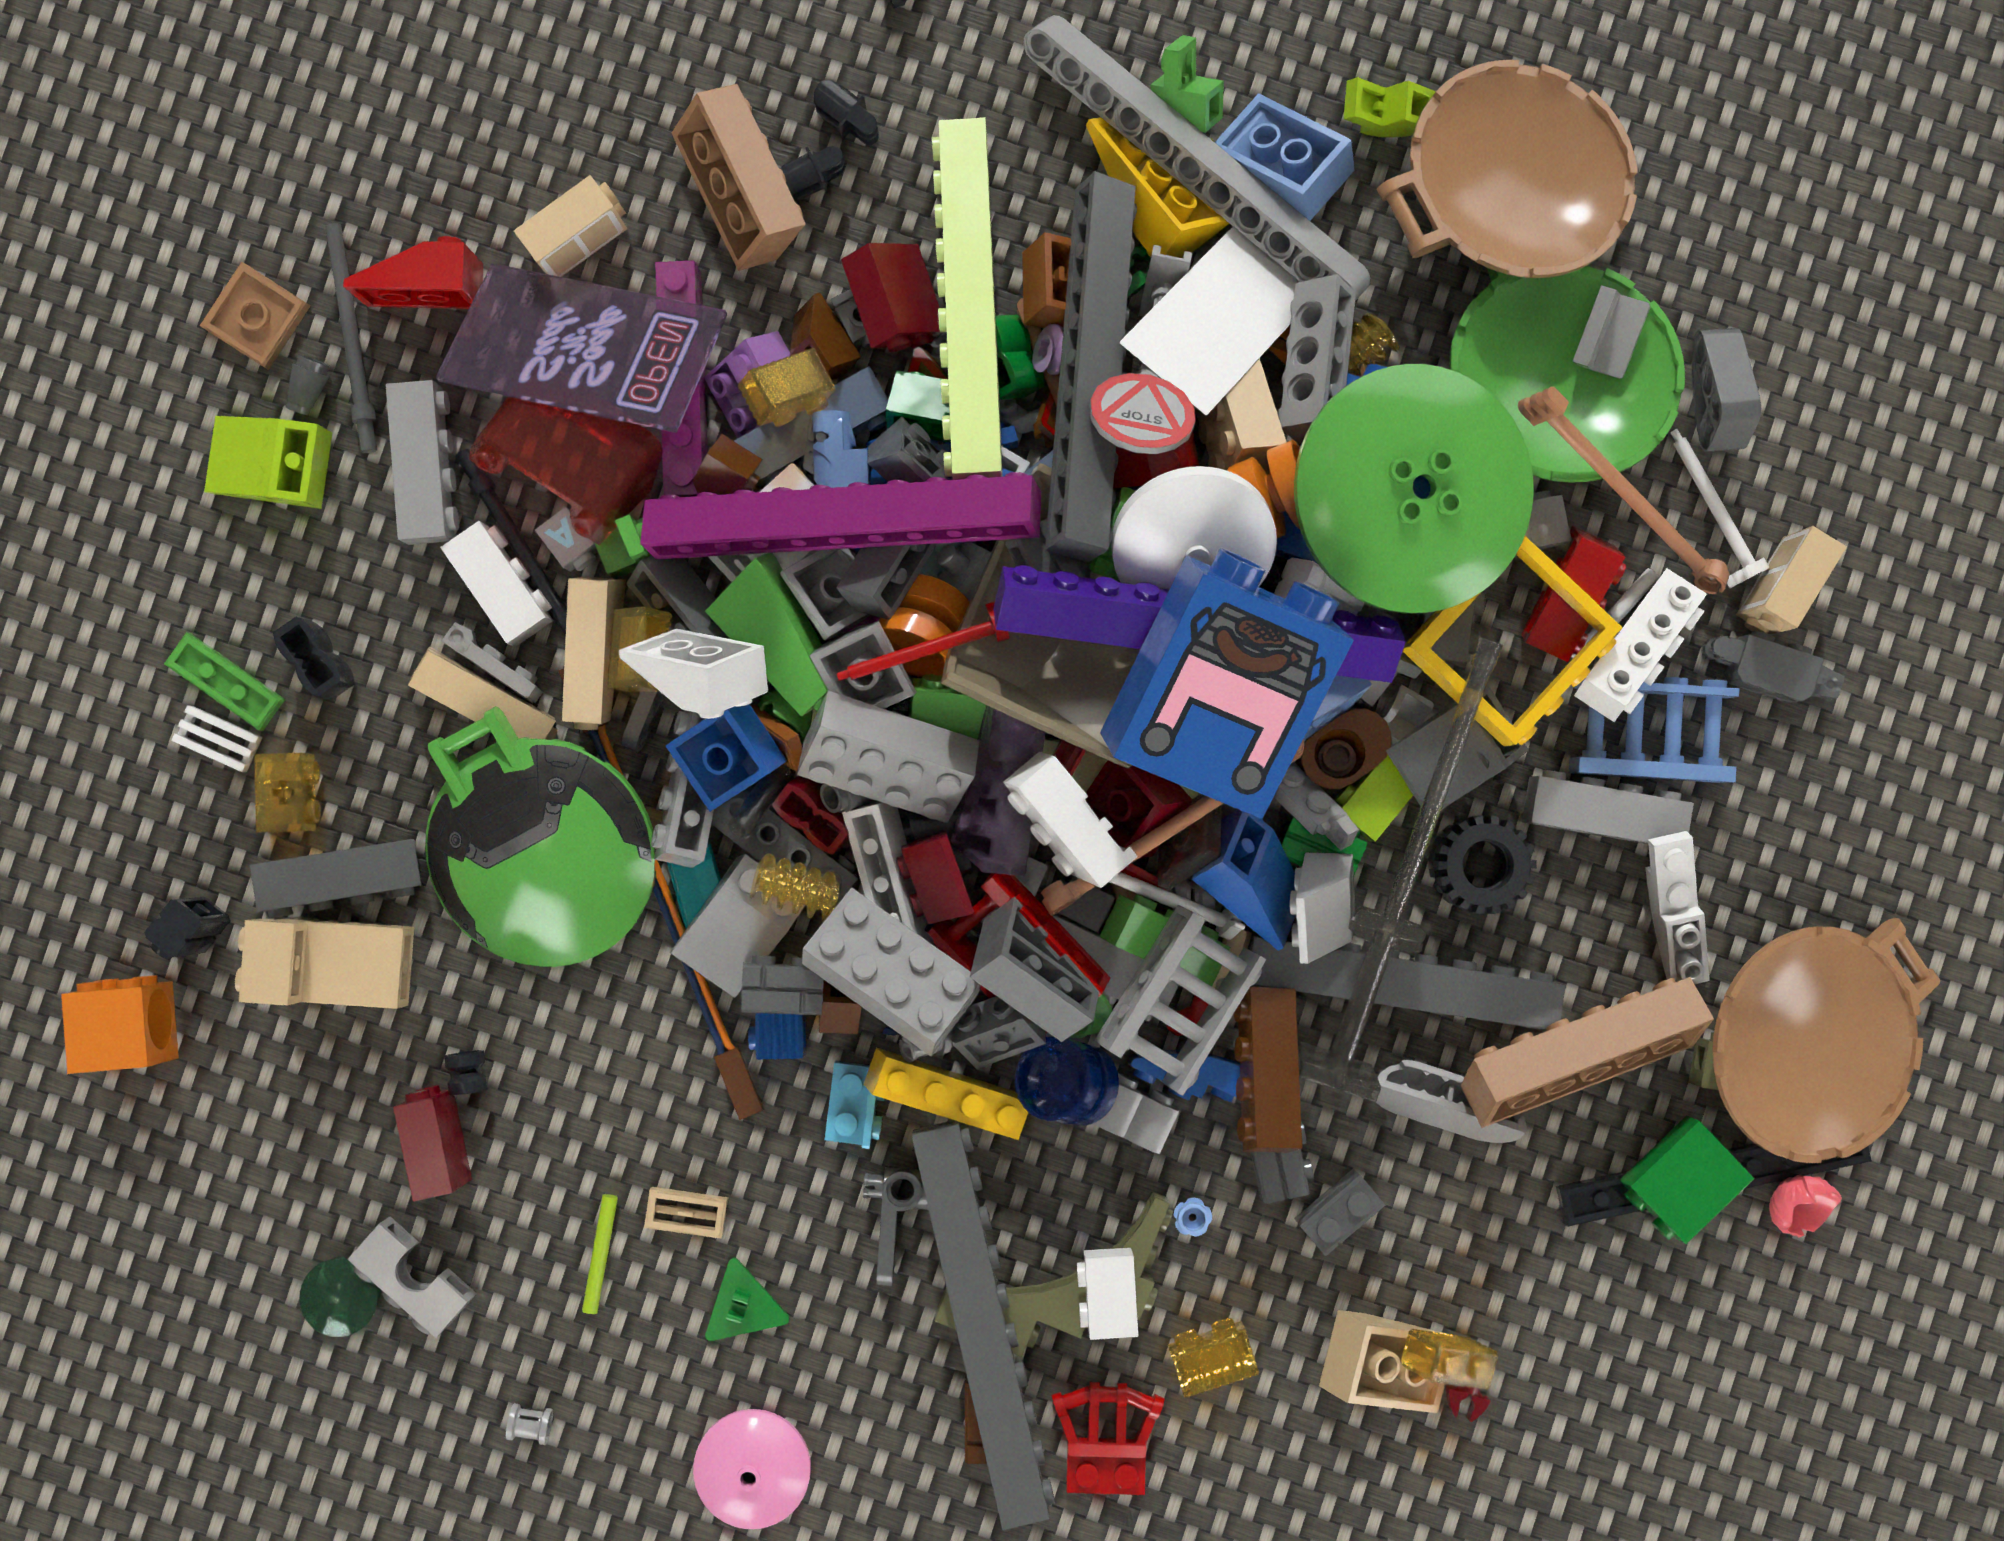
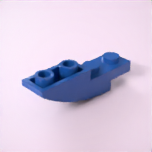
M1181 1050L1163 1051L1176 1058ZM1132 1054L1128 1060L1129 1065L1135 1068L1133 1075L1151 1084H1154L1156 1079L1163 1080L1167 1074L1165 1070L1139 1054ZM1208 1054L1199 1069L1198 1079L1193 1086L1186 1090L1183 1096L1171 1088L1168 1091L1186 1100H1190L1192 1095L1202 1099L1207 1086L1211 1085L1213 1087L1210 1093L1228 1102H1232L1234 1096L1237 1097L1236 1083L1240 1077V1062Z

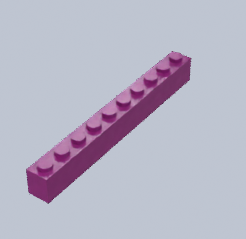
M1011 472L1006 474L1005 477L991 478L983 475H969L965 479L960 480L932 477L927 479L926 482L913 483L904 480H891L887 484L882 485L854 482L849 484L848 487L835 488L826 485H814L810 489L804 490L778 487L772 489V492L758 493L750 490H737L734 494L717 495L711 492H702L697 494L696 497L662 495L660 499H649L644 502L640 544L655 559L1039 538L1041 490L1032 475Z

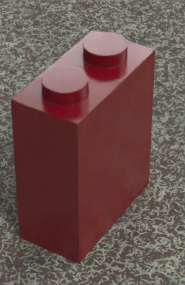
M867 243L841 259L871 348H888L889 352H897L907 347H912L914 351L917 346H923L925 349L932 347L931 342L933 339L944 333H940L938 308L940 307L918 244Z
M439 1084L420 1088L416 1092L406 1094V1101L393 1107L413 1201L453 1193L472 1180L455 1095H448V1090L441 1091Z

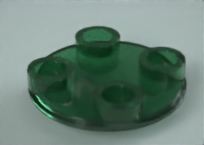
M338 1256L315 1266L305 1277L300 1289L299 1303L304 1318L313 1329L331 1337L349 1336L364 1328L376 1311L381 1293L380 1288L373 1282H366L354 1272V1265L345 1257Z

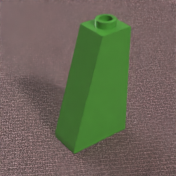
M767 553L756 557L705 612L730 639L764 646L767 680L802 717L814 709L818 712L828 691L809 656L822 644L804 609L780 575L783 569L773 553Z

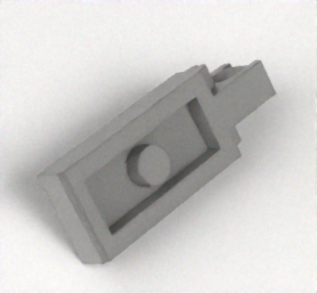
M455 622L442 639L445 645L532 704L533 702L536 703L543 693L534 685L538 678L518 665L515 671L502 663L506 657L488 644L481 649L477 645L476 636L472 630Z
M1292 762L1274 798L1312 835L1316 833L1326 835L1340 850L1352 845L1359 831L1357 826L1352 822L1347 813L1319 785L1315 784L1295 762Z

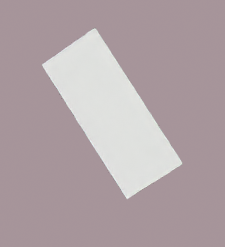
M1232 227L1120 341V344L1160 378L1171 382L1185 392L1191 403L1204 415H1208L1291 324L1290 305L1294 299L1295 283L1300 281L1235 227Z

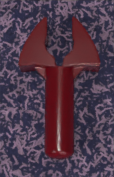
M1473 1346L1463 1383L1457 1387L1446 1385L1447 1402L1455 1418L1458 1416L1461 1401L1468 1396L1471 1399V1405L1466 1418L1470 1422H1473L1482 1415L1490 1405L1491 1400L1487 1396L1481 1395L1478 1389L1489 1353L1488 1349L1484 1346Z

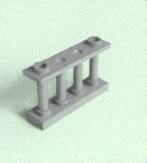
M1177 905L1094 1041L1120 1058L1126 1050L1131 1049L1167 1072L1162 1083L1183 1096L1186 1090L1193 1086L1198 1079L1199 1069L1249 987L1258 981L1266 959L1246 948H1243L1240 955L1236 956L1201 933V927L1206 921L1204 918ZM1195 947L1230 970L1218 991L1180 967V961L1188 948ZM1171 980L1209 1004L1197 1024L1159 1001L1161 992ZM1147 1016H1154L1188 1038L1176 1058L1138 1035V1030Z

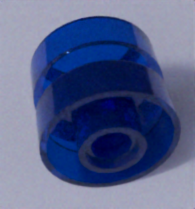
M1054 1036L1046 1037V1044L1027 1050L1022 1054L1016 1068L1015 1088L1021 1104L1031 1115L1046 1121L1086 1126L1101 1120L1111 1110L1118 1095L1119 1077L1113 1060L1101 1048L1068 1038L1061 1042Z

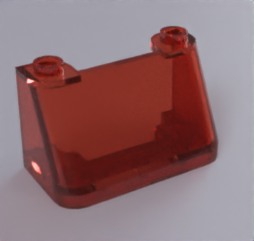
M539 364L531 375L532 380L525 385H521L519 380L473 442L469 460L474 462L481 470L494 474L502 473L508 464L512 465L571 505L570 519L573 529L582 537L588 538L600 546L617 528L615 520L629 515L652 490L662 457V446L656 436L587 389L580 386L576 390H569L571 379L561 372L551 382L540 383L538 376L541 364ZM548 364L546 375L553 369V367H551Z

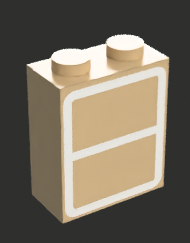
M589 175L513 231L554 283L627 230L626 225L621 219L626 212L606 182L598 186L592 176Z
M1814 526L1784 536L1767 563L1770 568L1762 571L1736 615L1746 621L1744 625L1750 631H1759L1771 635L1798 628L1847 546Z

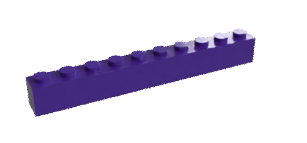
M1024 565L1016 566L1015 568L1003 566L993 609L996 630L1141 649L1170 589L1158 588L1146 582L1136 585L1120 583L1109 577H1098L1096 579L1078 577L1067 571L1056 573L1041 572ZM1336 610L1332 620L1354 640L1336 676L1392 683L1406 643L1398 622L1381 615L1370 618L1356 616L1345 610Z

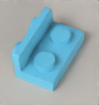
M834 1062L824 1140L862 1145L864 1149H870L872 1139H880L882 1116H875L877 1100L884 1101L885 1099L872 1095L863 1085L870 1065Z

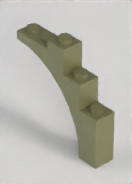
M1152 1191L1135 1223L1122 1239L1111 1248L1132 1249L1138 1320H1140L1144 1310H1151L1158 1289L1153 1288L1155 1283L1152 1275L1143 1272L1144 1267L1151 1268L1158 1247L1153 1244L1158 1232L1166 1231L1173 1210L1168 1209L1170 1203L1167 1197ZM1077 1271L1069 1276L1040 1285L1006 1287L1010 1307L1003 1309L1007 1324L1014 1322L1019 1347L1012 1348L1013 1354L1022 1357L1026 1346L1034 1347L1041 1326L1036 1324L1037 1321L1080 1339L1085 1328L1088 1329V1327H1080L1079 1303L1087 1301L1086 1287H1078ZM945 1287L935 1312L934 1321L956 1330L947 1287Z

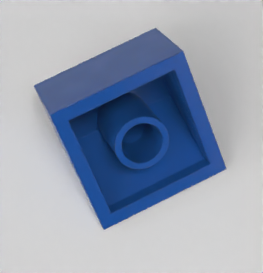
M750 704L729 708L724 711V715L717 718H705L665 745L709 812L787 761Z

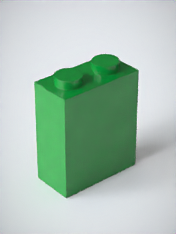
M1685 1116L1620 1179L1628 1189L1624 1194L1626 1198L1638 1210L1642 1212L1646 1208L1656 1218L1651 1224L1667 1240L1674 1237L1684 1244H1687L1754 1180L1753 1176L1699 1120L1689 1116Z

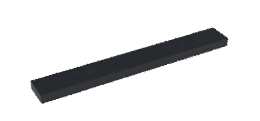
M1755 1143L1727 1149L1754 1178L1746 1188L1783 1181L1796 1175H1810L1872 1161L1868 1146L1848 1157L1821 1160V1163L1792 1161L1772 1154ZM1628 1171L1556 1186L1564 1224L1569 1227L1639 1212L1640 1210L1624 1195L1628 1189L1620 1181Z

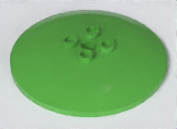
M1427 364L1390 366L1371 372L1345 386L1323 406L1311 423L1302 442L1296 462L1294 476L1296 516L1303 538L1315 561L1336 585L1351 596L1376 608L1392 612L1427 613L1459 605L1484 591L1506 570L1515 557L1525 537L1532 513L1534 496L1532 465L1527 446L1514 419L1500 401L1482 385L1456 371ZM1418 476L1425 477L1430 483V493L1425 499L1418 498L1413 491V482Z

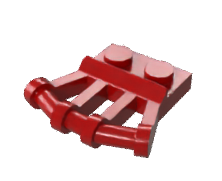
M1090 1382L1089 1386L1062 1395L1061 1391L1052 1394L1055 1409L1067 1438L1066 1492L1145 1495L1146 1443L1162 1411L1165 1398L1156 1394L1151 1397L1128 1387L1127 1383H1117L1116 1386H1100V1382ZM1100 1402L1116 1403L1115 1438H1098ZM1089 1403L1088 1438H1081L1076 1434L1068 1410ZM1127 1404L1146 1411L1135 1439H1126Z

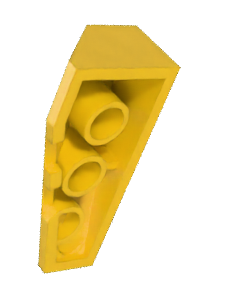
M1099 117L1088 120L1086 123L1087 130L1108 176L1136 186L1134 203L1137 205V213L1133 221L1132 230L1150 257L1153 246L1157 245L1161 246L1160 254L1183 258L1184 251H1195L1229 224L1222 216L1205 204L1103 118Z

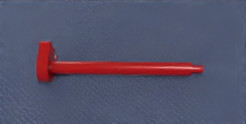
M994 601L985 604L989 615L988 622L847 666V670L838 672L836 675L838 681L849 677L853 680L994 635L999 643L1010 639L1008 631L996 630L993 610Z

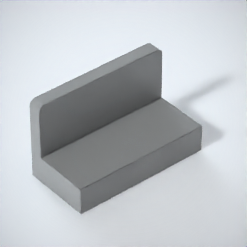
M1601 285L1573 362L1579 367L1622 379L1649 313L1650 304L1621 295L1616 289Z

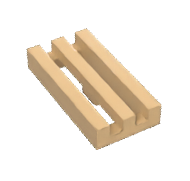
M651 1187L644 1228L721 1239L724 1234L726 1207L729 1197ZM658 1198L715 1206L718 1209L716 1212L656 1202ZM656 1212L713 1220L716 1223L715 1227L654 1219Z

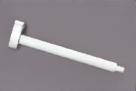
M1678 429L1670 432L1675 440L1673 445L1743 567L1741 570L1729 575L1727 582L1729 588L1770 568L1765 558L1755 561L1686 437L1682 438Z
M1119 872L1109 881L1112 884L1176 909L1177 905H1180L1204 918L1206 922L1216 925V931L1219 932L1218 936L1227 940L1233 939L1241 930L1245 929V924H1242L1241 920L1227 908L1222 913L1122 872Z

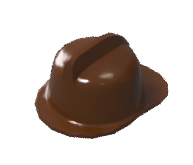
M1368 709L1348 711L1315 732L1306 741L1302 755V765L1306 775L1315 784L1326 789H1340L1348 786L1376 768L1387 757L1386 750L1392 746V733L1387 722L1378 713Z

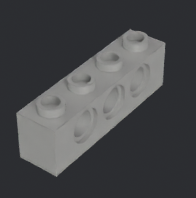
M1338 274L1295 283L1294 299L1290 305V334L1286 340V369L1282 376V405L1279 409L1278 417L1282 430L1299 444L1303 442L1311 423L1323 406L1347 384L1356 292Z

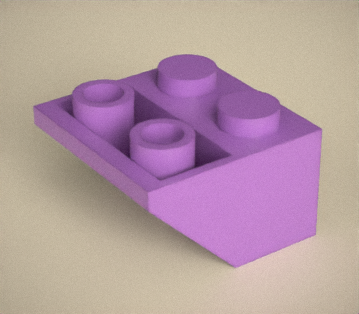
M778 331L745 339L704 377L737 439L814 397L804 377L789 356L790 352Z

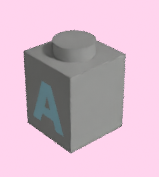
M564 507L535 529L554 557L566 570L570 572L574 569L581 571L596 560L594 554L598 550L593 537L575 513L567 507Z

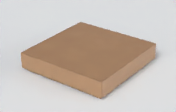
M241 262L200 326L269 370L310 308V305L244 262Z

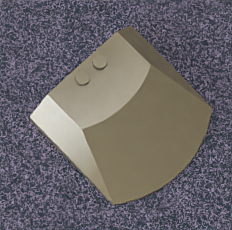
M1039 463L1031 473L1041 490L1040 522L1048 519L1052 468L1042 463ZM996 540L957 631L989 621L985 604L994 602L996 599L1002 567H1016L1005 544L1006 540ZM1085 562L1089 569V562ZM1089 569L1091 579L1104 577L1094 572H1091V570ZM1008 631L1010 639L999 643L994 635L949 649L941 684L1125 768L1133 766L1113 757L1100 731L1140 649Z

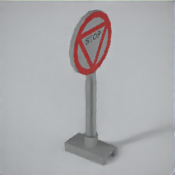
M1153 246L1138 316L1144 317L1187 274L1192 252L1184 251L1183 258L1160 254L1161 246ZM1144 363L1140 374L1128 373L1111 377L1097 386L1089 405L1091 422L1099 434L1115 446L1134 453L1159 454L1175 450L1189 439L1196 422L1194 406L1185 392L1171 382L1159 378Z

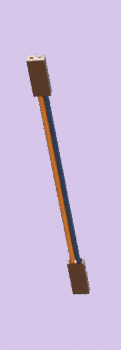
M561 669L558 672L564 684V669ZM608 722L598 724V733L595 730H582L584 734L588 733L591 736L600 760L604 763L607 761L623 775L606 734ZM655 860L656 877L653 892L676 945L686 929L659 862ZM682 962L716 1045L717 1055L714 1058L739 1120L763 1111V1105L739 1046L735 1047L730 1041L705 977Z

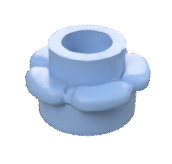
M1188 1198L1185 1203L1180 1202L1174 1210L1175 1226L1184 1235L1200 1236L1207 1231V1227L1212 1221L1210 1208L1204 1206L1203 1201L1198 1198ZM1195 1214L1196 1219L1191 1221L1189 1215Z

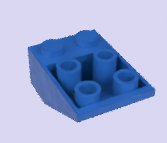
M1238 809L1214 824L1192 880L1279 951L1284 948L1295 915L1290 914L1291 891H1295V872L1274 829L1261 818Z

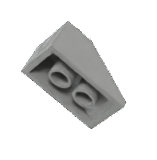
M748 855L737 856L670 954L735 998L742 988L743 962L751 963L752 955L769 956L788 932L809 899Z

